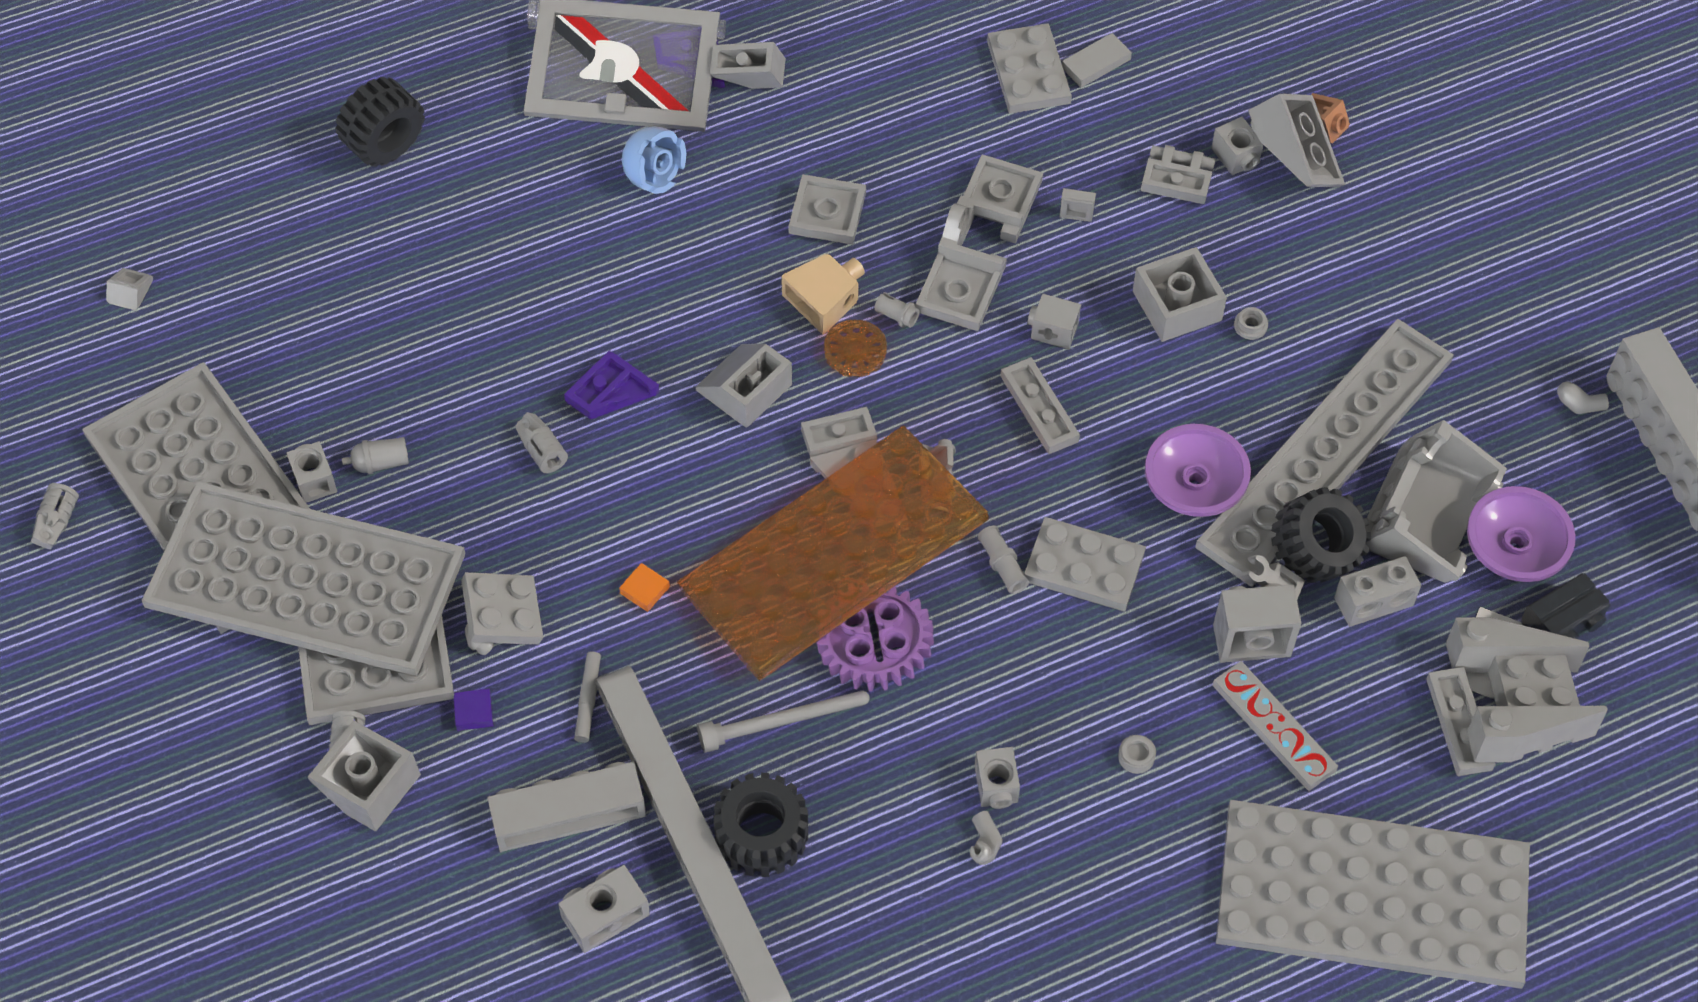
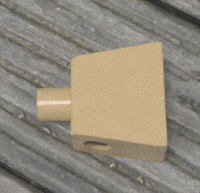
M824 254L783 274L782 296L824 335L856 304L858 300L857 279L864 275L865 271L862 264L856 258L850 259L841 266L831 255Z

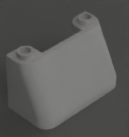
M1445 420L1413 435L1399 449L1368 514L1369 525L1366 526V531L1371 532V540L1365 542V544L1370 547V552L1389 560L1406 556L1413 570L1444 583L1458 580L1467 569V564L1465 563L1466 555L1458 550L1467 530L1471 511L1483 496L1503 487L1501 481L1507 468Z

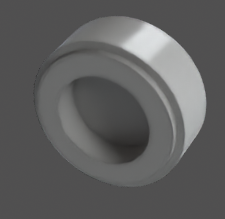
M1132 735L1122 741L1118 759L1121 766L1128 772L1135 774L1144 773L1154 764L1156 748L1147 737Z

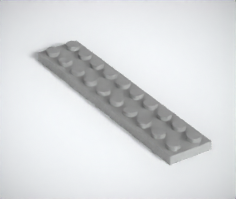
M1397 319L1249 482L1242 499L1235 506L1221 513L1197 540L1195 548L1242 581H1244L1241 578L1242 572L1252 571L1256 574V567L1248 561L1249 557L1260 555L1268 561L1269 566L1275 563L1277 560L1275 553L1279 551L1277 546H1272L1271 538L1275 537L1276 533L1272 532L1271 529L1272 524L1278 521L1275 516L1278 511L1284 509L1283 505L1314 489L1328 487L1329 491L1334 488L1339 490L1448 367L1454 355ZM1245 582L1246 584H1248V585L1251 586L1252 588H1253V586L1256 584V583H1254V584H1249V583Z

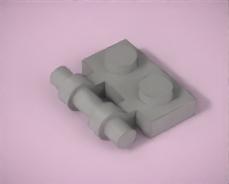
M1152 145L1141 191L1205 205L1216 158L1203 156L1204 153L1194 151L1193 154L1175 150L1174 146L1165 145V148Z

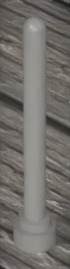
M858 691L723 726L720 723L713 724L712 721L697 724L700 744L704 753L718 750L719 745L725 744V740L866 705L870 697L866 691Z

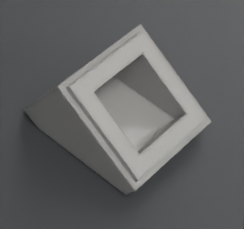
M122 268L107 280V302L132 310L138 309L153 281V276Z

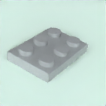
M1049 23L988 33L987 43L1009 114L1071 104L1072 95Z
M1044 517L1024 575L1028 578L1030 584L1125 612L1146 546Z

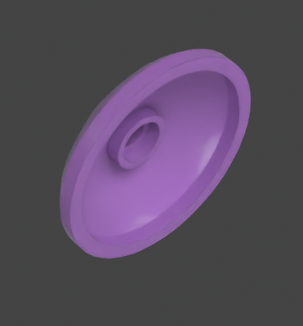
M1185 424L1164 432L1151 445L1145 462L1146 480L1155 497L1165 506L1176 512L1196 517L1217 515L1235 506L1246 493L1251 475L1249 458L1241 444L1225 431L1204 424ZM1196 480L1200 484H1193L1190 481Z
M1504 487L1486 494L1474 506L1467 524L1468 541L1478 560L1495 574L1514 581H1540L1555 575L1567 564L1575 547V529L1565 509L1547 494L1527 487ZM1512 543L1518 544L1521 548H1516V547L1512 546L1511 544H1512Z

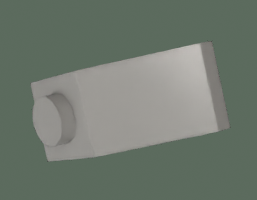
M774 42L713 45L710 75L752 89L783 87L786 58Z

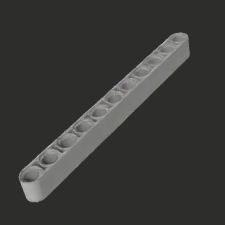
M627 666L597 678L596 685L602 701L631 762L635 764L637 775L744 1001L792 1002L779 971L631 666Z

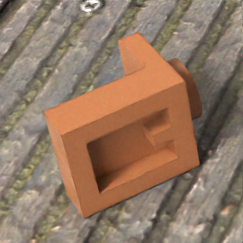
M1312 93L1311 95H1313L1328 139L1330 143H1334L1350 125L1344 101Z

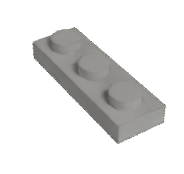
M1032 357L1001 369L1003 382L1048 455L1079 442V432Z
M1464 667L1429 672L1426 680L1456 775L1463 776L1493 771L1496 765L1495 762H1474L1467 731L1477 706Z

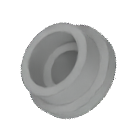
M1248 307L1237 314L1234 328L1241 337L1255 340L1263 337L1267 332L1268 320L1260 309Z

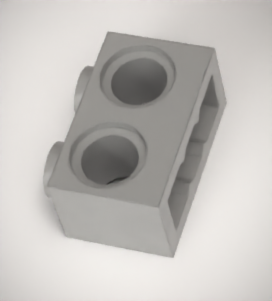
M1404 556L1342 576L1334 599L1348 626L1351 627L1414 606L1421 583L1407 557Z

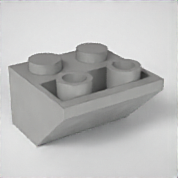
M766 343L741 344L696 386V391L747 428L792 385V362Z

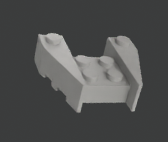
M1491 617L1455 619L1446 642L1451 668L1464 667L1466 673H1488L1496 706H1478L1467 731L1474 762H1513L1522 759L1524 754L1533 751L1542 753L1551 750L1553 745L1569 740L1574 743L1596 735L1607 712V707L1580 706L1571 672H1578L1589 648L1588 642Z

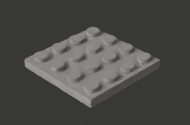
M442 615L417 676L298 647L309 725L331 722L332 715L339 711H355L363 715L454 699Z

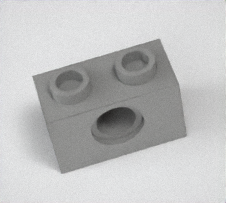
M625 865L616 870L611 868L602 872L595 882L583 889L579 887L571 890L564 896L563 901L558 903L561 918L584 954L650 915L648 900ZM601 901H607L612 904L604 911H598L593 908Z

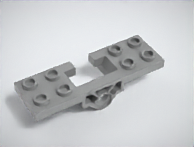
M981 155L964 196L961 195L958 202L953 204L949 211L943 236L938 245L937 257L915 304V308L920 311L919 313L979 331L1006 268L1007 258L966 248L962 244L975 216L1004 224L1001 229L1000 239L1016 243L1043 181V172Z

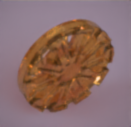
M864 320L843 321L835 325L827 333L824 340V355L827 363L833 370H837L843 376H857V378L868 376L871 372L877 371L886 358L887 341L885 335L877 326ZM854 327L859 328V333L853 332ZM839 332H845L846 336H842ZM872 332L873 335L867 338L866 334ZM835 341L838 344H831L830 342ZM875 343H880L881 345H880V346H874L873 344H875ZM831 353H839L835 356L831 355ZM854 361L858 368H852ZM864 361H866L870 365L865 366Z

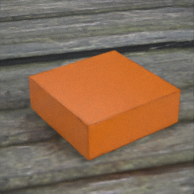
M641 563L619 587L621 595L649 612L670 588V583L667 579Z

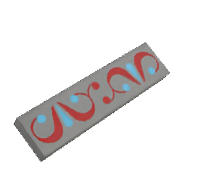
M1242 661L1214 679L1212 686L1308 791L1337 771L1338 765Z

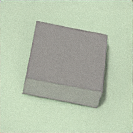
M1063 188L1060 217L1092 222L1096 193Z

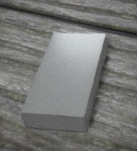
M1111 33L1064 59L1062 66L1063 70L1082 88L1131 60L1132 52Z

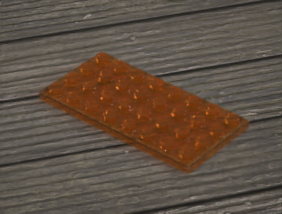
M903 425L682 577L677 583L685 596L760 682L988 521L989 515L988 511Z

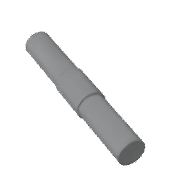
M588 652L586 654L583 682L580 690L574 740L582 743L589 741L592 714L595 706L596 679L598 678L601 655L597 652Z

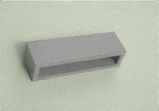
M615 762L606 766L605 769L593 772L578 771L571 774L568 778L555 781L540 780L530 787L518 790L513 788L503 789L495 795L487 797L500 852L646 817L644 799L634 762L626 764L624 762Z

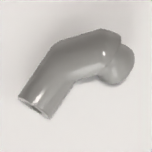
M1563 382L1557 389L1561 402L1576 414L1608 410L1609 401L1605 393L1589 396L1580 387L1571 382Z

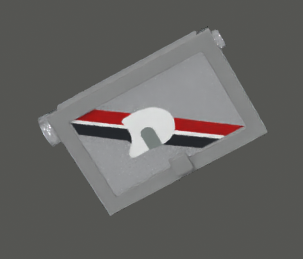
M529 0L528 28L536 29L524 115L705 132L712 84L710 71L713 45H717V39H725L726 20H720V12L587 0Z

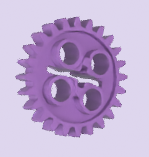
M878 584L875 592H870L869 587L863 585V594L858 595L853 589H850V599L846 600L841 596L837 597L838 608L830 605L827 606L828 617H820L821 628L817 629V646L819 654H821L822 664L829 665L831 676L839 673L842 684L852 678L854 689H858L865 682L869 691L874 689L875 683H880L885 691L888 689V681L893 680L898 686H901L902 675L913 679V667L924 669V658L931 657L930 646L934 645L932 620H929L928 610L921 609L919 598L910 602L909 591H905L898 596L896 586H892L887 593L883 592L882 584ZM869 612H873L875 615L883 657L882 662H877L867 615ZM859 624V626L850 627L851 625ZM895 647H901V649H898V650H891L892 648H895ZM858 654H866L862 657H856Z

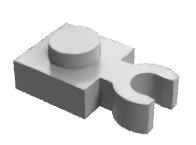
M1255 555L1248 558V561L1256 567V574L1252 571L1242 572L1241 578L1249 584L1258 583L1261 587L1271 583L1294 585L1296 598L1298 599L1305 582L1304 579L1279 562L1269 566L1268 561L1263 556Z

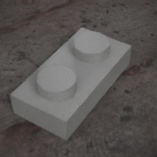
M867 407L801 423V431L810 457L876 439L877 442V433Z

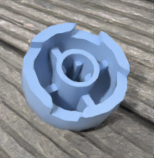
M656 126L645 127L633 133L626 142L622 154L623 170L631 183L654 194L664 193L672 188L676 183L671 182V180L676 176L679 168L684 169L686 162L684 141L678 138L673 131Z

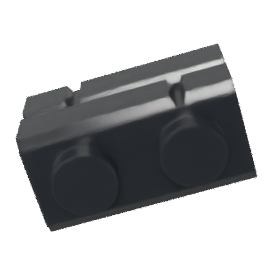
M1581 573L1528 605L1521 621L1523 626L1578 639V634L1585 629L1593 632L1605 623V614L1610 607V601L1600 589H1596V585L1585 573Z

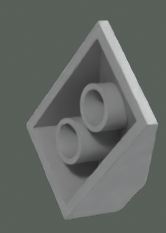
M1278 94L1248 110L1251 117L1252 130L1258 136L1259 141L1307 187H1341L1345 185L1313 95Z

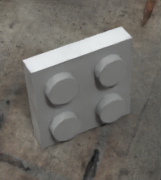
M802 174L789 223V234L853 245L866 196V185Z
M465 572L461 581L470 642L539 645L543 639L534 576Z

